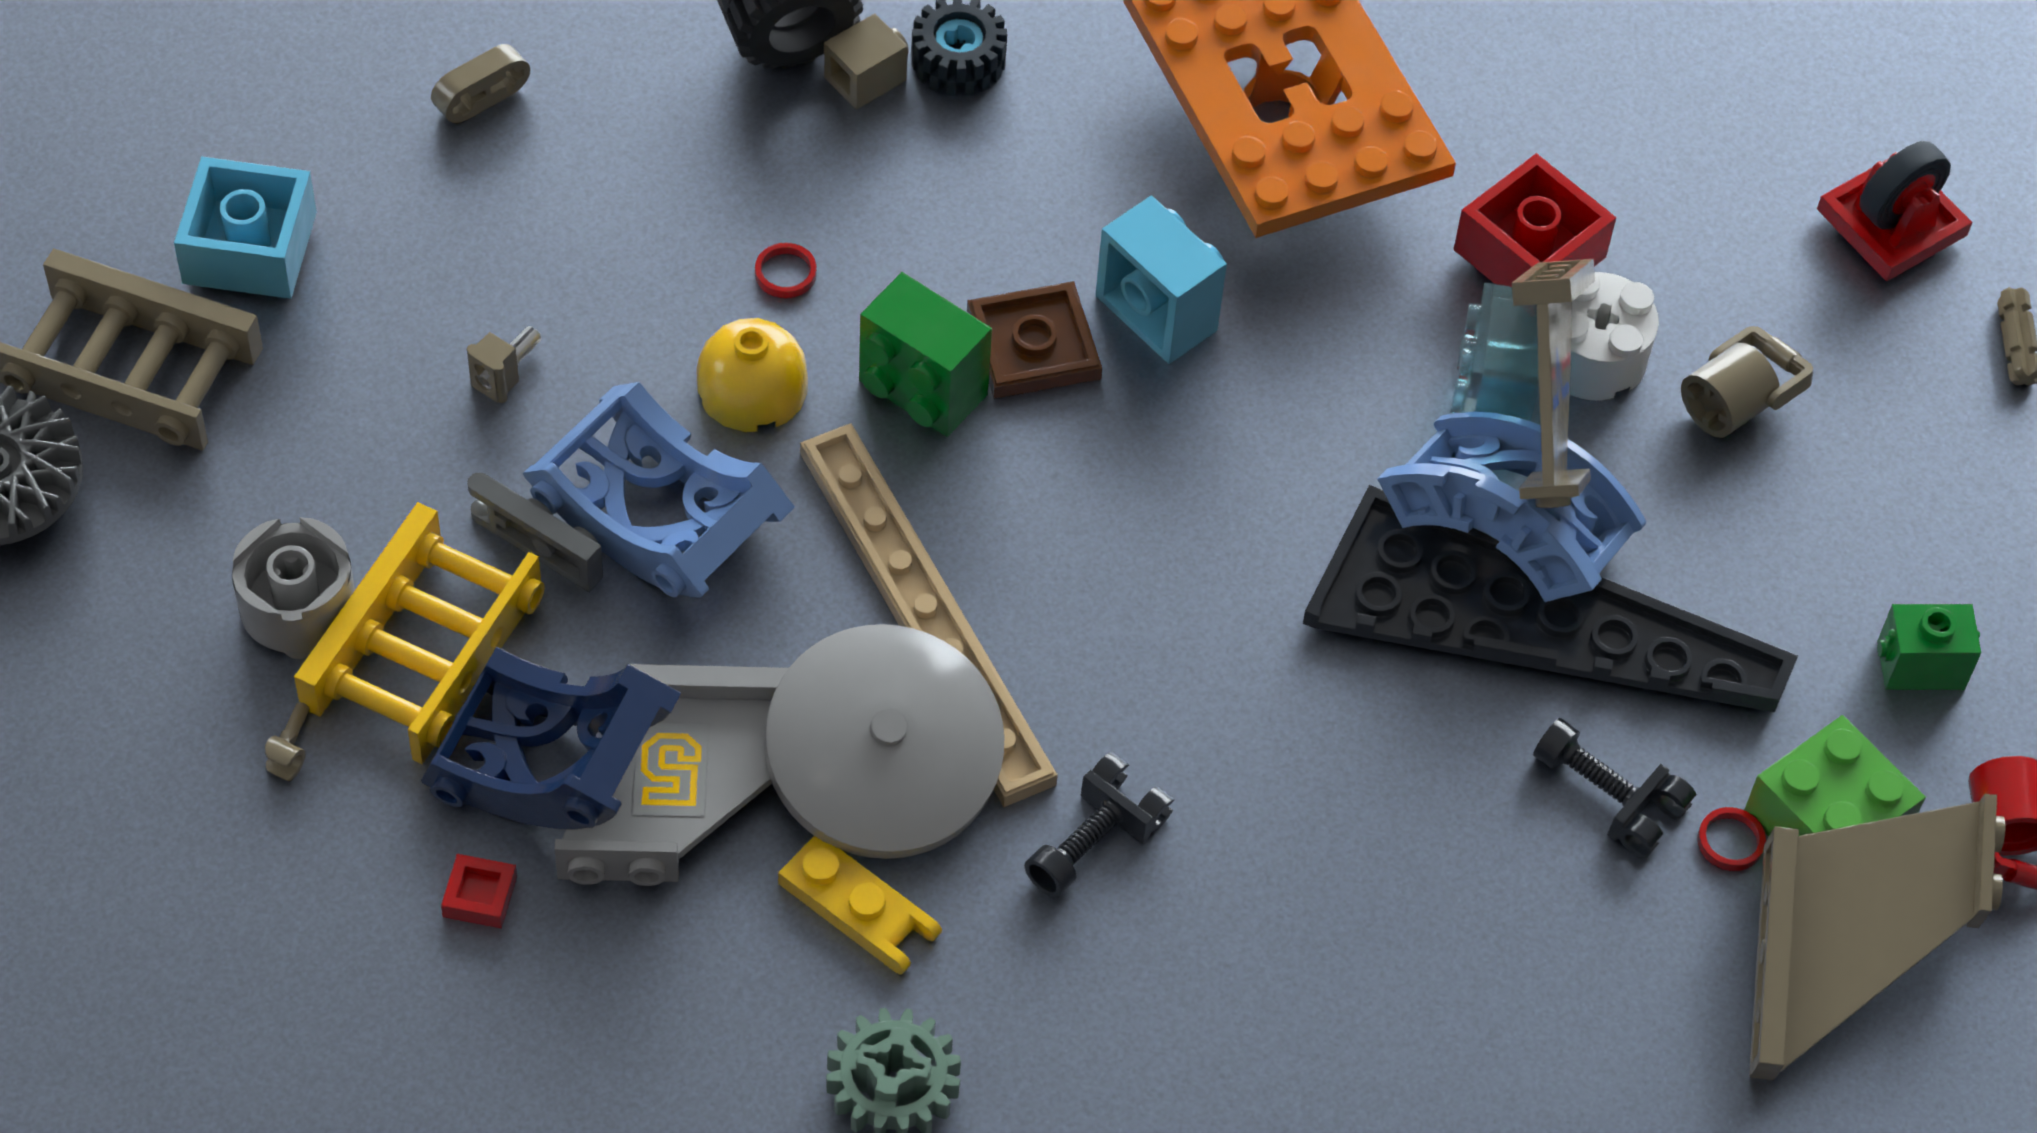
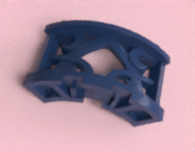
M496 646L422 777L421 782L430 787L431 793L438 800L453 807H461L465 803L502 818L546 828H593L611 820L619 811L622 803L612 797L649 727L663 721L672 712L681 692L630 664H627L622 670L611 675L590 676L585 686L566 684L568 678L565 673L533 664ZM486 692L493 695L492 721L472 717ZM537 715L547 718L543 723L534 725V719ZM573 725L577 726L578 738L588 752L563 772L538 783L526 761L523 746L533 747L551 743L564 735ZM598 731H599L600 734L602 735L601 738H597V737H596V734L598 733ZM462 735L496 742V745L488 742H477L465 748V751L474 761H485L484 766L478 770H472L449 760Z

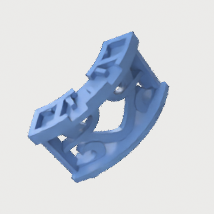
M640 382L613 386L599 399L600 403L539 461L523 472V476L532 486L530 492L533 499L542 502L552 514L557 513L572 528L578 526L590 532L601 545L602 552L632 574L659 587L671 597L683 595L701 598L709 590L708 585L704 581L765 521H782L795 508L762 463L738 460L716 449L706 456L687 444L691 438V433L673 419L654 400ZM610 418H613L616 424L607 447L592 435ZM578 449L589 454L604 466L603 471L599 466L590 462L583 461L575 464L577 475L590 482L585 488L575 487L559 469ZM650 455L659 465L655 468H643L642 459ZM625 480L648 488L663 487L680 480L685 484L683 505L688 520L656 527L632 526L625 505ZM703 497L710 500L704 501L706 513L696 505L697 501ZM606 507L607 514L600 509Z
M1462 412L1440 416L1434 422L1437 432L1405 465L1387 468L1377 478L1402 528L1417 525H1435L1454 528L1466 533L1475 528L1499 541L1496 548L1515 562L1530 578L1545 602L1593 590L1602 579L1599 575L1602 569L1634 532L1640 531L1646 524V519L1637 504L1612 473L1592 455L1569 439L1567 470L1590 469L1591 480L1582 493L1571 498V505L1555 508L1536 507L1535 499H1520L1519 491L1499 481L1492 470H1508L1529 477L1532 472L1542 471L1541 425L1504 414Z

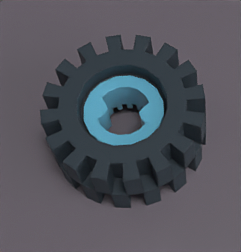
M936 0L935 10L927 4L922 8V16H916L912 29L911 64L913 71L918 70V79L922 83L930 79V89L936 92L939 91L942 85L947 86L946 95L956 96V88H963L965 96L974 95V85H978L982 92L989 89L990 79L997 82L1001 77V70L1005 69L1007 28H1004L1005 21L1001 15L995 17V8L990 4L981 10L980 0H971L969 5L962 4V0H953V4L947 5L946 0ZM957 40H960V43L966 40L961 49H954L948 46L954 45Z

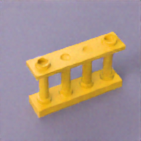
M417 502L295 674L294 680L299 702L308 705L309 712L321 717L333 699L339 700L341 697H344L409 727L408 736L412 760L423 765L435 746L439 748L455 721L456 714L465 703L496 646L502 648L525 613L532 614L538 607L545 589V584L541 582L539 556L528 552L513 575L445 545L440 533L438 511ZM435 565L497 593L499 596L484 618H480L415 588L414 582L424 568L430 569ZM406 609L466 636L469 640L452 663L383 631L384 625L394 611L400 612ZM374 652L439 682L424 706L420 707L353 676V670L363 655L369 656Z

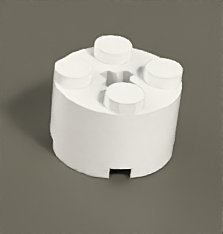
M1595 272V281L1572 302L1570 395L1586 400L1603 401L1614 398L1616 392L1628 387L1631 390L1641 382L1647 369L1659 325L1658 313L1653 303L1654 294L1647 285L1640 282H1632L1615 274Z

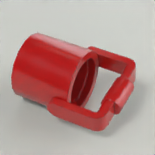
M2004 756L1988 760L1978 765L1969 774L1968 784L1972 803L1980 801L1984 794L1997 795L1996 816H2003L2005 818L2003 847L2000 853L1994 852V873L2001 874L2006 882L2037 890V865L2000 856L2023 855L2037 851V760L2024 756Z

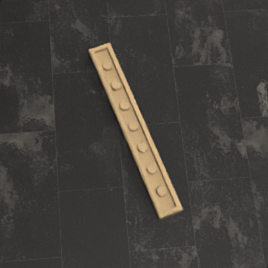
M852 423L801 442L800 454L898 625L931 634L956 648L979 670L991 688L1000 709L1004 729V756L1000 774L994 787V792L1002 806H1009L1056 786L1057 773Z

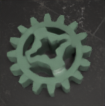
M880 1008L877 1023L871 1024L868 1019L859 1015L856 1017L855 1035L844 1030L839 1031L837 1034V1048L839 1050L828 1051L827 1070L831 1073L826 1074V1090L828 1094L836 1095L834 1097V1112L836 1115L852 1111L851 1129L853 1131L861 1130L868 1123L874 1126V1133H886L887 1129H895L896 1133H909V1127L914 1125L923 1133H931L932 1114L943 1119L949 1117L951 1106L949 1099L958 1098L960 1093V1079L956 1076L960 1075L961 1058L959 1055L950 1054L953 1038L950 1034L941 1035L937 1038L934 1037L936 1020L930 1017L918 1026L913 1024L912 1009L906 1008L900 1020H891L887 1008ZM917 1050L920 1051L925 1057L920 1056ZM891 1072H898L896 1077H889ZM861 1092H866L871 1100L866 1098Z

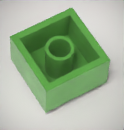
M1841 715L1757 775L1744 810L1752 814L1761 823L1768 836L1771 834L1774 826L1799 829V836L1919 813L1926 796L1844 715Z

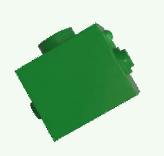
M1892 604L1877 640V652L1881 661L1885 690H1965L1981 655L1980 632L1977 630L1973 604Z

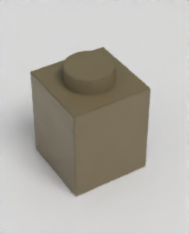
M874 13L824 42V77L857 110L907 80L908 44L899 30L896 28L890 29Z

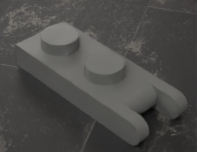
M474 473L468 478V491L471 496L477 499L471 505V516L476 523L526 554L530 552L539 556V562L589 593L603 578L601 545L590 532L578 526L572 528L554 517L542 502L533 498L525 499L485 473Z

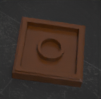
M1074 281L967 300V313L992 328L989 385L994 399L1090 382L1102 378V365Z

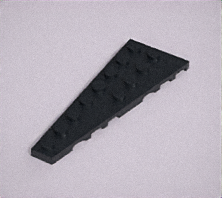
M1372 485L1368 486L1304 613L1303 624L1316 629L1770 712L1776 711L1798 658V655L1605 578H1602L1591 591L1545 602L1538 589L1523 570L1507 555L1496 548L1499 543L1497 539L1475 528H1472L1468 533L1454 528L1435 525H1417L1402 528L1384 491Z

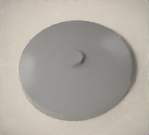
M885 624L865 625L843 630L822 639L800 655L786 671L774 692L767 715L764 736L765 759L771 781L780 800L789 813L812 835L825 843L854 855L882 859L904 858L922 854L946 844L970 826L981 813L994 790L1002 767L1004 756L1003 721L999 706L987 681L969 659L956 648L931 634L913 628Z

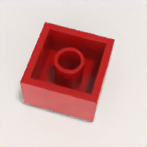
M1535 153L1462 209L1453 250L1513 299L1512 282L1539 262L1594 259V267L1607 256L1617 217L1539 154ZM1537 304L1521 305L1532 315L1537 312Z

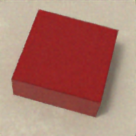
M457 853L441 903L442 917L502 929L517 880L516 865Z

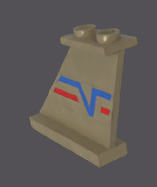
M1594 259L1539 262L1512 282L1513 306L1537 304L1542 471L1532 472L1519 487L1520 499H1535L1536 507L1555 508L1571 505V498L1579 496L1591 480L1590 469L1567 470L1572 302L1595 281Z

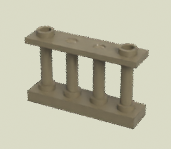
M53 248L43 264L50 295L53 300L22 349L0 342V383H3L6 387L12 386L17 393L26 394L32 391L36 395L45 396L48 399L155 434L169 444L176 446L184 444L203 451L208 443L202 410L198 407L226 360L236 359L254 365L263 350L257 315ZM82 308L103 315V318L73 366L44 357L74 309ZM133 325L154 332V335L124 383L95 374L124 326ZM184 342L205 349L176 400L147 391L175 343Z

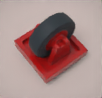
M1929 141L1916 142L1898 153L1894 152L1887 160L1883 162L1878 161L1867 171L1821 195L1817 210L1886 282L1968 236L1973 223L1941 191L1950 175L1951 164L1946 156Z

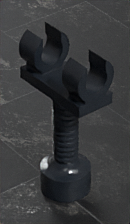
M1558 718L1540 739L1533 752V756L1551 769H1555L1560 764L1569 765L1571 769L1574 768L1575 772L1579 771L1581 776L1584 775V778L1588 779L1589 782H1593L1595 786L1598 785V788L1603 789V792H1608L1607 795L1622 803L1623 808L1614 817L1607 835L1615 841L1619 839L1632 854L1641 858H1647L1659 844L1657 841L1663 835V832L1652 819L1640 813L1653 800L1663 813L1669 817L1681 819L1692 806L1690 802L1697 795L1695 790L1686 780L1676 775H1670L1669 769L1662 764L1654 770L1641 787H1633L1634 784L1629 783L1627 779L1624 780V777L1619 776L1617 772L1614 773L1613 769L1609 770V766H1604L1605 764L1600 762L1599 759H1595V756H1590V753L1585 752L1584 748L1580 749L1581 746L1578 744L1580 731L1564 719Z
M1107 753L1093 770L1090 769L1083 776L1080 796L1097 808V810L1058 848L1042 845L1025 862L1024 867L1029 879L1046 895L1059 897L1077 878L1073 865L1115 824L1119 825L1143 844L1150 837L1151 832L1159 829L1173 812L1169 805L1175 799L1156 786L1136 805L1118 791L1128 776L1123 771L1129 764L1115 753Z

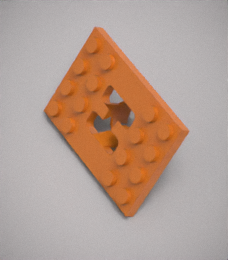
M1123 0L1255 238L1453 177L1456 166L1454 158L1359 0ZM1301 40H1308L1315 44L1321 57L1310 77L1297 71L1286 70L1293 60L1286 45ZM1248 57L1257 62L1256 74L1243 91L1227 63ZM1342 90L1347 100L1334 104ZM1280 100L1291 103L1289 118L1274 123L1261 121L1253 109L1269 101Z

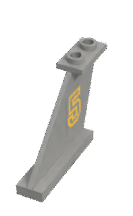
M630 664L681 692V695L672 712L663 721L649 727L612 796L622 803L617 814L611 820L593 828L566 829L562 839H555L557 878L570 879L575 883L584 885L596 884L602 880L632 881L642 886H654L662 882H679V859L772 784L765 759V726L774 692L789 668Z

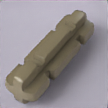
M2008 287L2001 291V297L1998 299L1997 304L1999 316L2004 320L2000 323L2007 360L2011 362L2007 364L2009 379L2015 385L2026 384L2031 386L2037 383V353H2035L2037 351V337L2033 314L2028 311L2032 308L2030 294L2024 288L2013 289Z

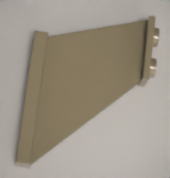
M1984 794L1978 802L1799 836V829L1774 826L1764 844L1749 1078L1774 1081L1780 1072L1967 924V927L1979 928L1992 910L1999 909L2002 899L2003 878L2001 874L1994 873V852L2000 853L2003 847L2005 818L2003 816H1996L1997 795Z

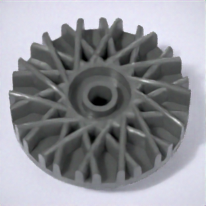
M7 386L0 396V545L32 537L56 522L73 503L83 477L82 454L77 435L74 434L69 417L65 418L60 408L54 413L51 410L48 399L45 396L36 399L32 391L28 392L26 401L18 399L12 386Z

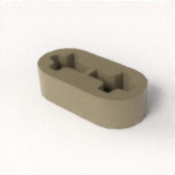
M509 44L498 45L442 76L431 92L432 103L448 121L452 123L463 122L520 90L530 76L531 68L529 63L513 46Z

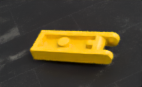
M813 836L778 872V884L897 974H903L911 966L909 958L897 946L912 930H915L925 939L932 942L942 933L941 926L931 916L844 851L823 842L816 836Z

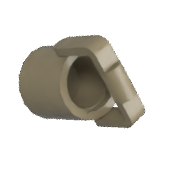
M1749 326L1714 349L1709 356V362L1684 378L1680 388L1683 403L1694 422L1706 433L1714 437L1724 438L1768 407L1777 410L1807 390L1812 384L1813 366L1802 358L1800 353L1779 338L1771 336L1760 327ZM1767 358L1795 376L1779 386L1775 370Z

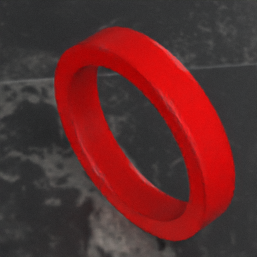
M777 243L764 249L756 259V281L763 291L774 297H798L810 290L816 281V260L810 251L798 244ZM791 254L803 259L808 264L810 273L803 282L795 286L782 287L770 283L762 274V267L774 256Z
M1723 807L1710 812L1703 819L1698 831L1697 842L1702 855L1714 866L1728 871H1741L1752 867L1758 862L1764 850L1766 835L1761 823L1749 812L1734 807ZM1717 820H1738L1753 831L1757 840V849L1752 855L1743 859L1722 857L1710 847L1706 838L1707 828Z

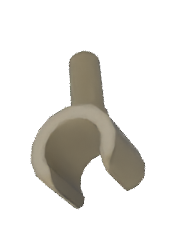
M302 702L296 703L280 736L274 735L270 737L265 745V754L268 758L266 770L286 781H291L296 777L305 760V750L294 745L310 710L309 706Z

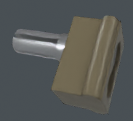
M527 326L508 344L489 332L478 344L468 345L467 357L471 386L497 403L506 402L508 399L507 393L519 382V362L541 341L540 333L533 327Z

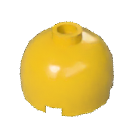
M760 318L738 319L723 325L705 342L696 368L697 390L702 398V406L711 418L724 427L742 432H757L758 425H766L776 421V427L783 425L801 410L808 393V376L804 352L794 336L775 322Z

